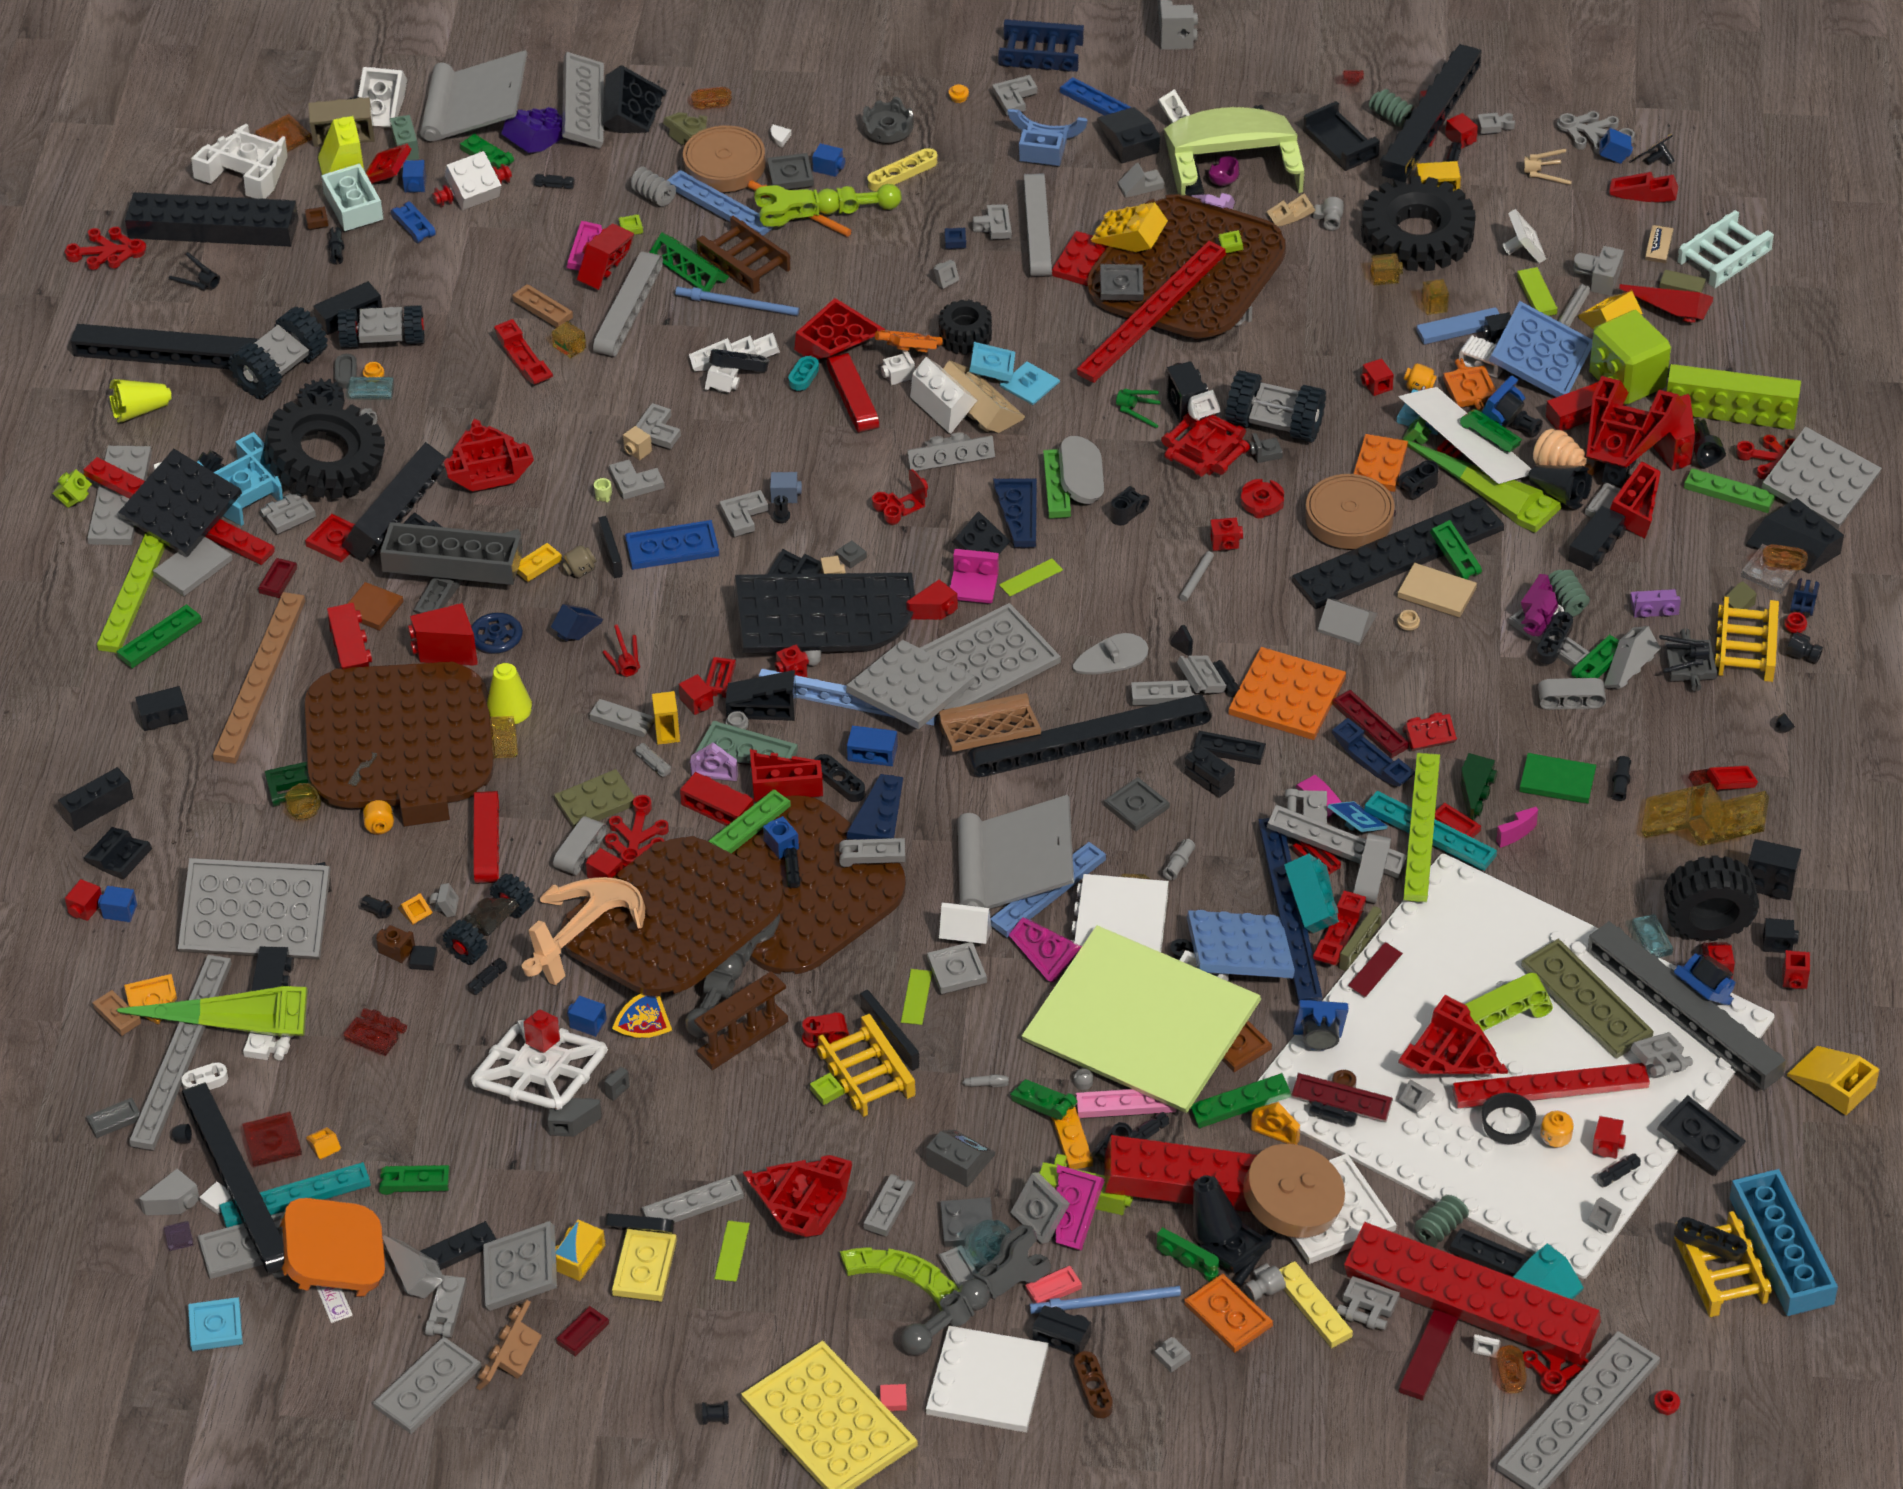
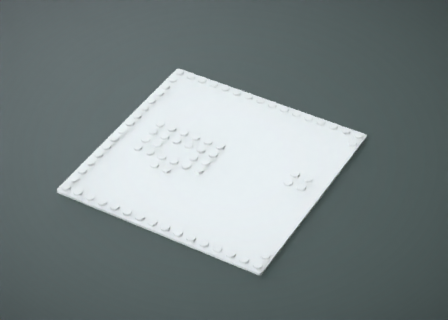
M1441 854L1430 867L1427 902L1403 900L1322 1000L1326 1002L1348 1003L1349 1010L1339 1043L1333 1048L1324 1051L1311 1050V1048L1303 1043V1035H1294L1258 1081L1283 1073L1292 1095L1298 1073L1332 1081L1333 1074L1339 1070L1353 1072L1357 1079L1356 1088L1393 1097L1387 1122L1357 1115L1355 1126H1348L1344 1122L1338 1123L1322 1118L1321 1115H1311L1309 1113L1310 1102L1295 1099L1292 1096L1278 1101L1300 1124L1301 1134L1342 1155L1347 1153L1351 1160L1434 1203L1440 1201L1445 1195H1453L1459 1198L1469 1210L1467 1220L1533 1254L1545 1244H1550L1567 1257L1576 1275L1581 1279H1585L1681 1149L1657 1130L1659 1124L1687 1095L1706 1110H1709L1737 1070L1587 951L1589 935L1599 928L1447 854ZM1559 938L1654 1031L1652 1037L1670 1032L1684 1047L1682 1055L1684 1057L1690 1056L1693 1064L1688 1066L1686 1070L1680 1072L1671 1071L1669 1075L1663 1077L1651 1075L1650 1069L1654 1067L1653 1063L1645 1065L1650 1080L1649 1088L1530 1100L1536 1111V1120L1531 1134L1520 1143L1502 1144L1494 1141L1486 1134L1482 1121L1483 1106L1457 1108L1452 1090L1453 1083L1642 1062L1631 1050L1617 1059L1613 1057L1549 993L1553 1009L1548 1015L1537 1018L1528 1009L1483 1031L1497 1052L1496 1056L1500 1063L1504 1064L1507 1068L1508 1074H1419L1398 1063L1410 1043L1415 1045L1430 1025L1433 1011L1444 995L1466 1004L1528 974L1521 966L1522 960ZM1387 942L1403 954L1370 993L1364 997L1349 987L1348 984L1379 948ZM1657 957L1668 968L1676 969L1677 966ZM1733 993L1730 994L1734 998L1730 1005L1712 1001L1720 1009L1725 1010L1739 1024H1743L1757 1038H1761L1774 1021L1775 1015L1772 1012ZM1410 1079L1435 1094L1419 1112L1398 1101ZM1511 1107L1495 1109L1486 1118L1487 1123L1493 1129L1506 1134L1519 1133L1530 1126L1527 1116L1520 1110ZM1551 1111H1563L1573 1119L1572 1139L1563 1147L1549 1146L1541 1138L1540 1131L1543 1117ZM1599 1116L1624 1120L1623 1134L1626 1135L1624 1150L1619 1149L1617 1158L1593 1154V1142ZM1632 1153L1640 1157L1641 1165L1638 1168L1630 1169L1631 1172L1616 1181L1612 1180V1183L1606 1187H1602L1598 1183L1597 1175L1602 1171H1608L1607 1168L1622 1159L1626 1160L1625 1157ZM1600 1197L1622 1209L1614 1230L1610 1233L1588 1221L1595 1202Z

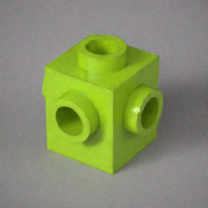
M75 469L69 474L65 472L58 479L59 485L52 494L69 508L77 502H82L88 496L89 492L87 490L92 483Z

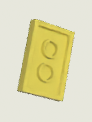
M627 1229L612 1288L613 1296L663 1301L677 1236L675 1234Z

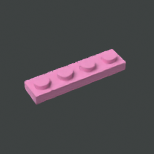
M1133 1089L1076 1093L1079 1118L1176 1112V1108Z

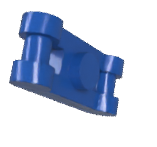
M410 201L404 203L403 207L391 209L393 219L395 221L398 220L411 234L416 243L423 241V238L427 236L430 238L436 235L432 224Z

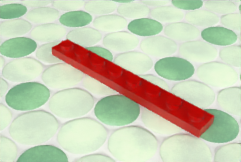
M1643 1063L1457 1082L1453 1083L1452 1090L1457 1108L1483 1106L1490 1097L1500 1093H1515L1530 1101L1649 1088L1650 1080L1645 1065Z

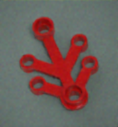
M112 227L109 229L110 239L122 243L121 245H116L101 236L98 228H92L88 231L89 240L97 242L101 246L79 247L77 244L72 243L67 245L65 256L69 262H78L82 259L83 255L100 254L99 256L87 258L86 262L89 269L95 270L99 268L100 264L106 260L110 268H117L129 257H142L146 251V243L139 239L131 240L122 234L119 227Z
M1764 436L1763 447L1772 449L1775 452L1754 449L1753 443L1741 441L1737 444L1736 454L1743 461H1747L1751 457L1772 460V462L1760 465L1757 468V477L1766 479L1795 439H1786L1783 448L1776 441L1775 436Z
M638 795L633 799V809L636 812L632 831L623 823L620 816H612L609 819L610 830L618 831L629 842V847L626 848L619 841L617 834L610 833L605 836L606 847L616 850L620 855L619 859L622 860L624 868L630 863L635 862V859L651 848L654 843L664 842V839L655 837L651 840V843L638 849L639 844L656 834L666 835L669 832V824L666 820H658L655 822V825L642 832L645 816L652 810L651 798L647 795Z
M1591 1343L1590 1348H1589V1350H1588L1587 1353H1589V1352L1591 1351L1592 1343ZM1532 1350L1524 1352L1522 1363L1525 1367L1533 1368L1542 1377L1541 1387L1550 1394L1563 1392L1566 1388V1381L1584 1369L1574 1363L1560 1371L1561 1364L1567 1360L1541 1350L1538 1351L1551 1363L1550 1370L1538 1360V1354ZM1526 1358H1533L1534 1360L1529 1361ZM1585 1358L1582 1365L1586 1367L1589 1361Z

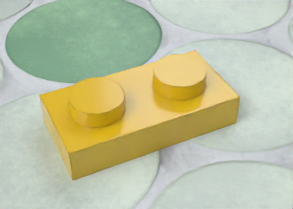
M546 543L521 559L517 574L529 582L562 561V555L550 544Z

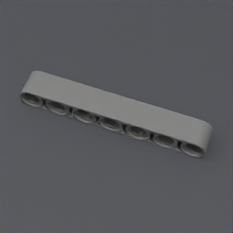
M1044 173L1024 174L1031 276H1052Z
M643 251L639 253L595 337L593 351L595 353L614 357L618 354L661 271L663 264L662 255Z

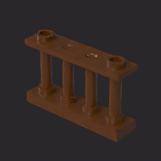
M734 215L730 217L731 230L714 241L707 239L703 235L696 239L698 255L723 271L752 294L760 291V277L775 267L779 266L787 272L791 270L790 254L787 251L782 250ZM735 236L742 240L727 251L720 248L721 245ZM749 246L757 250L741 261L734 258L735 255ZM763 256L771 260L756 271L748 267Z
M770 971L694 1019V1023L708 1036V1043L697 1050V1056L711 1070H714L788 1023V1015L775 1003V995L785 990L786 985ZM766 1002V1006L756 1012V1007ZM746 1014L747 1019L737 1024L736 1020ZM727 1026L728 1031L717 1037V1032Z

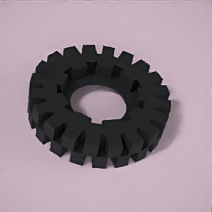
M316 396L314 405L309 397L298 398L297 405L290 401L283 405V410L278 408L273 413L272 419L270 418L264 442V458L266 464H271V472L275 476L281 475L280 481L289 487L297 481L296 491L306 494L308 489L312 487L314 488L313 496L324 498L325 490H329L331 498H342L343 491L348 496L358 494L359 488L365 490L371 486L372 480L375 481L379 475L385 450L384 436H381L382 430L378 424L372 425L374 419L368 413L359 416V407L351 404L344 410L343 400L334 398L330 406L327 405L326 397ZM318 431L326 432L327 436L335 439L343 438L348 447V452L345 457L337 461H319L304 452L301 446V439L303 436L316 435Z

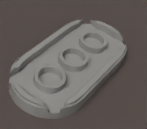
M1069 436L1065 438L1059 447L1062 488L1065 492L1068 491L1071 494L1070 497L1075 501L1092 504L1099 500L1104 492L1101 453L1091 441L1083 437Z

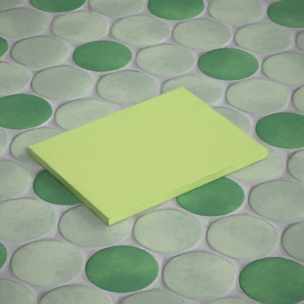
M1096 925L1022 1034V1039L1187 1113L1261 1001V997L1259 994Z

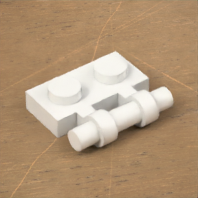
M250 1032L243 1050L244 1057L268 1060L270 1053H275L274 1058L276 1060H283L284 1055L289 1051V1041L293 1036H281L280 1040L275 1042L276 1036Z

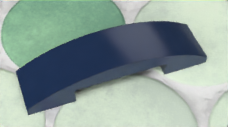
M1349 718L1332 729V734L1344 750L1364 769L1382 781L1400 787L1415 775V771L1399 758L1393 761L1364 737V730Z

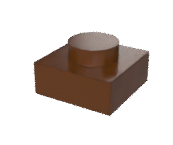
M325 207L305 209L308 229L329 226Z

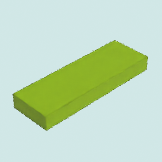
M1538 267L1517 271V277L1531 307L1547 316L1557 314V306Z

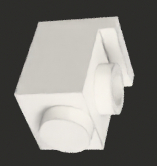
M903 350V354L883 359V366H881L883 377L887 378L891 385L911 380L912 374L915 371V363L907 350Z
M712 364L708 371L705 389L709 390L710 387H713L720 392L729 393L732 389L737 390L740 378L737 377L738 369Z

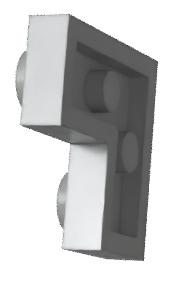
M1028 75L993 84L992 91L1006 115H1008V109H1018L1021 112L1026 111V104L1022 97L1037 94V86L1032 77Z
M653 403L636 425L651 436V443L672 449L681 436L680 429L666 425L672 416L671 409Z
M630 459L609 465V471L623 500L665 488L658 468L636 473Z
M761 490L720 501V509L734 537L755 531V524L751 515L769 511L768 503Z

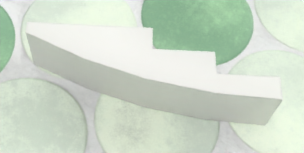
M771 333L754 341L751 336L730 343L727 338L689 354L694 371L709 370L712 366L709 362L712 349L757 354L765 357L777 354L780 351L776 338Z

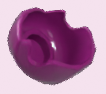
M1233 157L1220 158L1217 166L1211 164L1210 172L1208 173L1209 179L1218 186L1231 185L1240 175L1239 162Z

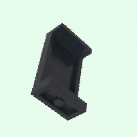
M1337 101L1304 115L1303 131L1345 171L1379 157L1380 140L1377 137L1367 139L1339 112V103Z

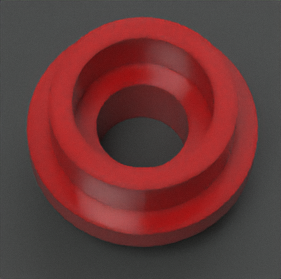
M1793 612L1785 619L1784 625L1792 633H1801L1807 628V620L1803 614Z
M1662 1390L1656 1394L1654 1405L1661 1414L1671 1415L1679 1409L1680 1398L1673 1391Z

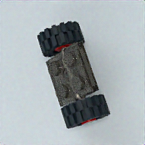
M505 873L490 887L492 898L482 899L472 913L464 916L462 921L461 919L457 920L444 932L443 942H446V948L451 949L449 952L451 954L454 953L456 955L455 958H460L463 963L474 964L487 951V941L483 937L489 936L508 916L511 917L513 915L514 918H520L534 904L533 893L529 892V887L524 886L526 883L524 881L520 882L517 876L514 878L513 874L508 875Z

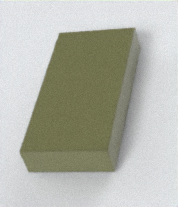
M1665 270L1659 288L1702 293L1706 279Z

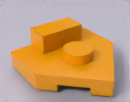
M172 974L124 985L129 1007L171 1003L177 999ZM145 1017L158 1025L162 1021V1019Z
M1279 1102L1255 1108L1251 1117L1252 1131L1287 1144H1298L1300 1140V1124Z

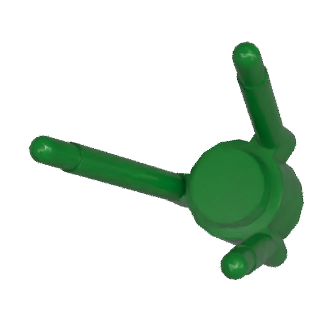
M1125 388L1119 390L1116 405L1121 407V412L1128 413L1148 425L1158 428V424L1130 408H1135L1137 401L1159 405L1161 403L1159 400L1137 396L1157 395L1159 391L1130 390Z

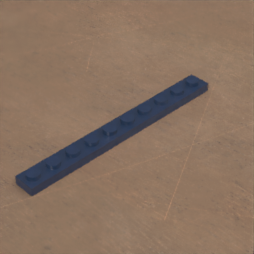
M1270 818L1259 819L1258 826L1278 916L1285 930L1295 969L1292 979L1298 1005L1300 1000L1322 1001V992L1313 959L1308 930L1304 927L1284 864L1292 861L1286 835L1267 828Z

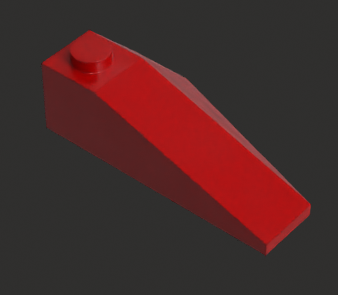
M1619 285V289L1626 292L1632 291L1634 296L1682 317L1683 322L1695 323L1696 319L1703 320L1713 302L1712 296L1701 292Z

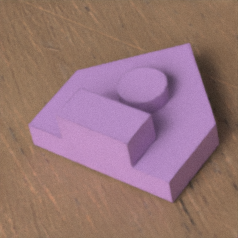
M1221 193L1220 198L1209 194L1191 196L1200 199V202L1220 208L1233 209L1235 203L1233 197L1225 193Z
M712 742L691 755V776L697 772L711 779L737 781V759Z

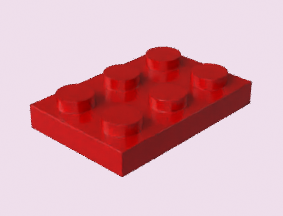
M1076 231L1054 265L1052 276L1088 286L1089 273L1108 246L1092 242L1093 235Z

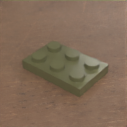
M617 769L554 794L556 804L573 829L584 816L600 821L633 807V799L635 798Z

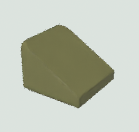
M1742 581L1726 597H1729V606L1731 608L1748 609L1755 605L1757 594Z

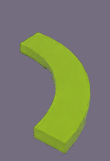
M872 1247L840 1251V1257L848 1276L863 1273H881L903 1278L928 1293L938 1305L940 1311H942L940 1306L941 1299L954 1290L959 1292L956 1284L942 1274L938 1267L916 1255L895 1249H888V1251L872 1250Z

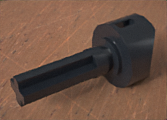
M1697 418L1694 428L1698 441L1694 445V453L1699 465L1707 468L1721 461L1726 456V452L1721 439L1710 434L1705 419L1700 421Z

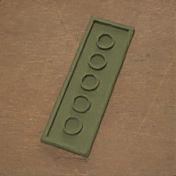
M1559 938L1522 960L1521 966L1528 973H1536L1546 991L1616 1059L1630 1051L1633 1042L1653 1036L1654 1031Z

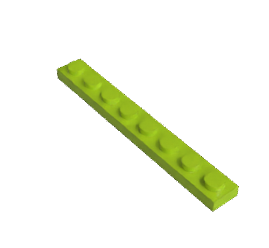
M147 532L97 643L99 651L117 653V650L123 647L153 578V570L157 568L166 548L165 543Z
M1417 753L1404 900L1427 902L1440 754Z

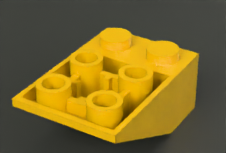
M1155 202L1143 203L1139 206L1125 207L1119 210H1110L1104 215L1101 224L1096 228L1091 241L1133 252L1148 250L1153 247L1168 220Z
M1816 1046L1787 1073V1076L1844 1115H1847L1876 1088L1879 1069L1861 1056Z

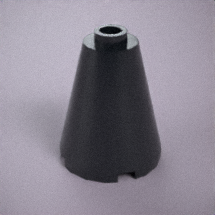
M1536 465L1530 470L1528 475L1531 486L1542 490L1543 493L1573 509H1579L1583 506L1581 501L1583 498H1588L1592 486V475L1588 474L1587 471L1590 469L1584 466Z
M1201 1176L1193 1185L1194 1238L1198 1243L1205 1246H1211L1210 1243L1217 1242L1219 1246L1225 1245L1240 1235L1241 1218L1218 1180L1213 1176Z

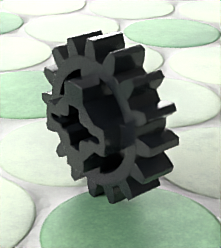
M322 378L318 382L311 380L312 384L305 383L304 388H300L299 394H297V399L309 397L313 405L316 396L326 397L327 405L330 406L334 398L345 401L342 386L339 387L338 382L331 383V379H328L326 382Z

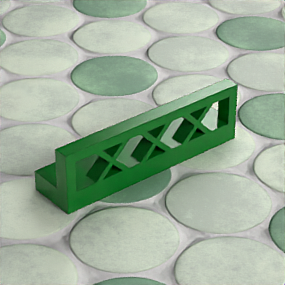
M661 232L649 252L658 254L657 252L664 243L667 248V254L662 255L663 263L706 292L711 291L717 280L725 283L729 277L674 237ZM680 254L681 263L674 265L673 256ZM694 264L695 273L688 275L687 266ZM708 274L711 277L706 286L702 285L701 276Z

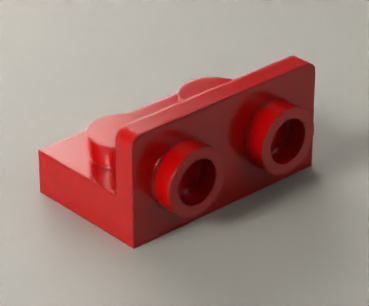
M1441 712L1434 713L1429 718L1422 720L1420 717L1407 720V723L1402 728L1403 733H1407L1411 751L1453 743L1457 740L1450 714L1442 715Z

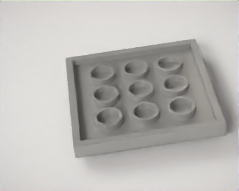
M1805 426L1763 481L1761 488L1788 503L1798 498L1838 530L1878 477L1882 468Z
M901 640L846 685V692L920 729L973 685L975 676L905 640Z

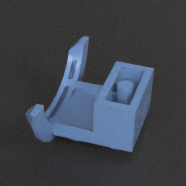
M1008 109V116L1011 121L1023 130L1019 142L1020 161L1060 166L1067 138L1079 135L1087 126V118L1078 117L1075 122L1069 125L1048 126L1031 121L1018 109Z

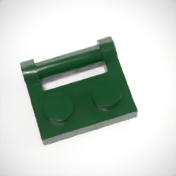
M308 761L265 771L273 807L280 806V803L310 796L312 798L319 797L314 792L309 781ZM309 785L308 788L299 789V790L290 791V792L281 793V794H278V793H277V792H279V791H283V790H288V789H292V788H297V787Z

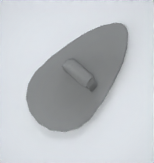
M1131 633L1116 634L1082 653L1073 664V671L1080 674H1104L1136 667L1145 661L1149 648L1146 641L1140 636Z

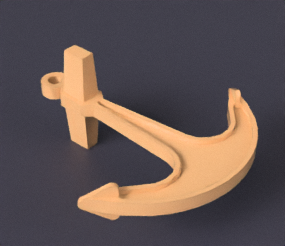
M607 877L584 879L561 887L552 885L540 897V902L562 905L563 900L580 896H587L590 899L554 938H552L545 922L537 921L529 929L535 952L533 953L534 958H529L522 963L524 974L531 977L538 975L543 970L549 984L557 985L565 977L559 955L561 954V948L609 909L615 907L629 908L638 929H641L645 918V904L639 890L627 881Z

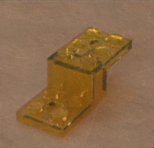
M1706 783L1647 797L1641 832L1647 838L1688 828L1699 846L1764 832L1769 796L1766 791L1722 801L1712 784Z

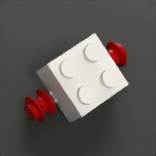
M483 151L447 164L445 178L450 188L446 185H443L440 191L434 188L432 197L436 205L439 204L440 207H444V202L447 201L449 204H452L453 197L455 196L461 210L499 197L502 181L505 180L507 183H510L512 173L508 166L505 167L504 164H500V169L498 170L492 167Z

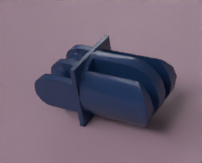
M1799 578L1794 590L1790 612L1796 610L1800 611L1801 614L1806 612L1813 616L1820 584L1816 581L1813 593L1809 592L1811 580L1807 579L1804 591H1801L1802 578Z

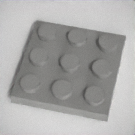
M550 1221L483 1244L485 1306L490 1311L557 1288L555 1226Z

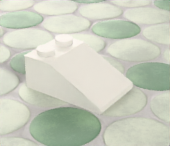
M363 67L358 96L359 98H370L374 127L391 129L390 118L398 117L407 84V78L402 70Z

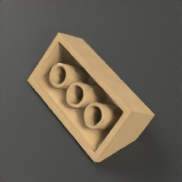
M949 360L943 368L978 400L966 415L973 420L979 421L978 426L986 432L991 430L1000 433L1025 418L1017 408L982 376L969 372V367Z

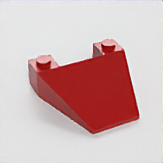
M1601 376L1592 398L1586 457L1627 468L1678 426L1686 408L1685 403L1679 394L1658 390L1650 411L1624 406L1623 404L1629 392L1621 380Z

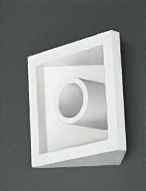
M942 903L939 938L987 943L992 929L989 908Z

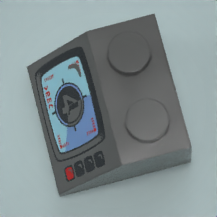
M957 1130L940 1131L926 1147L927 1166L965 1187H968L995 1156V1151Z

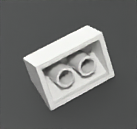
M927 357L912 374L910 397L951 434L978 400L940 365Z

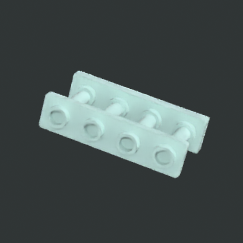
M1735 210L1729 215H1725L1717 223L1712 224L1701 234H1697L1689 242L1682 244L1678 250V263L1682 265L1689 259L1693 260L1709 271V285L1716 288L1772 250L1774 234L1767 230L1761 235L1756 236L1738 224L1739 212ZM1733 230L1750 242L1746 245H1741L1726 234ZM1720 240L1736 252L1728 255L1714 246L1713 243ZM1705 249L1720 259L1721 262L1714 265L1698 253Z

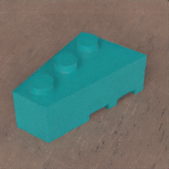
M1306 854L1284 864L1304 927L1312 933H1316L1338 923V908L1334 901L1327 865L1311 854Z

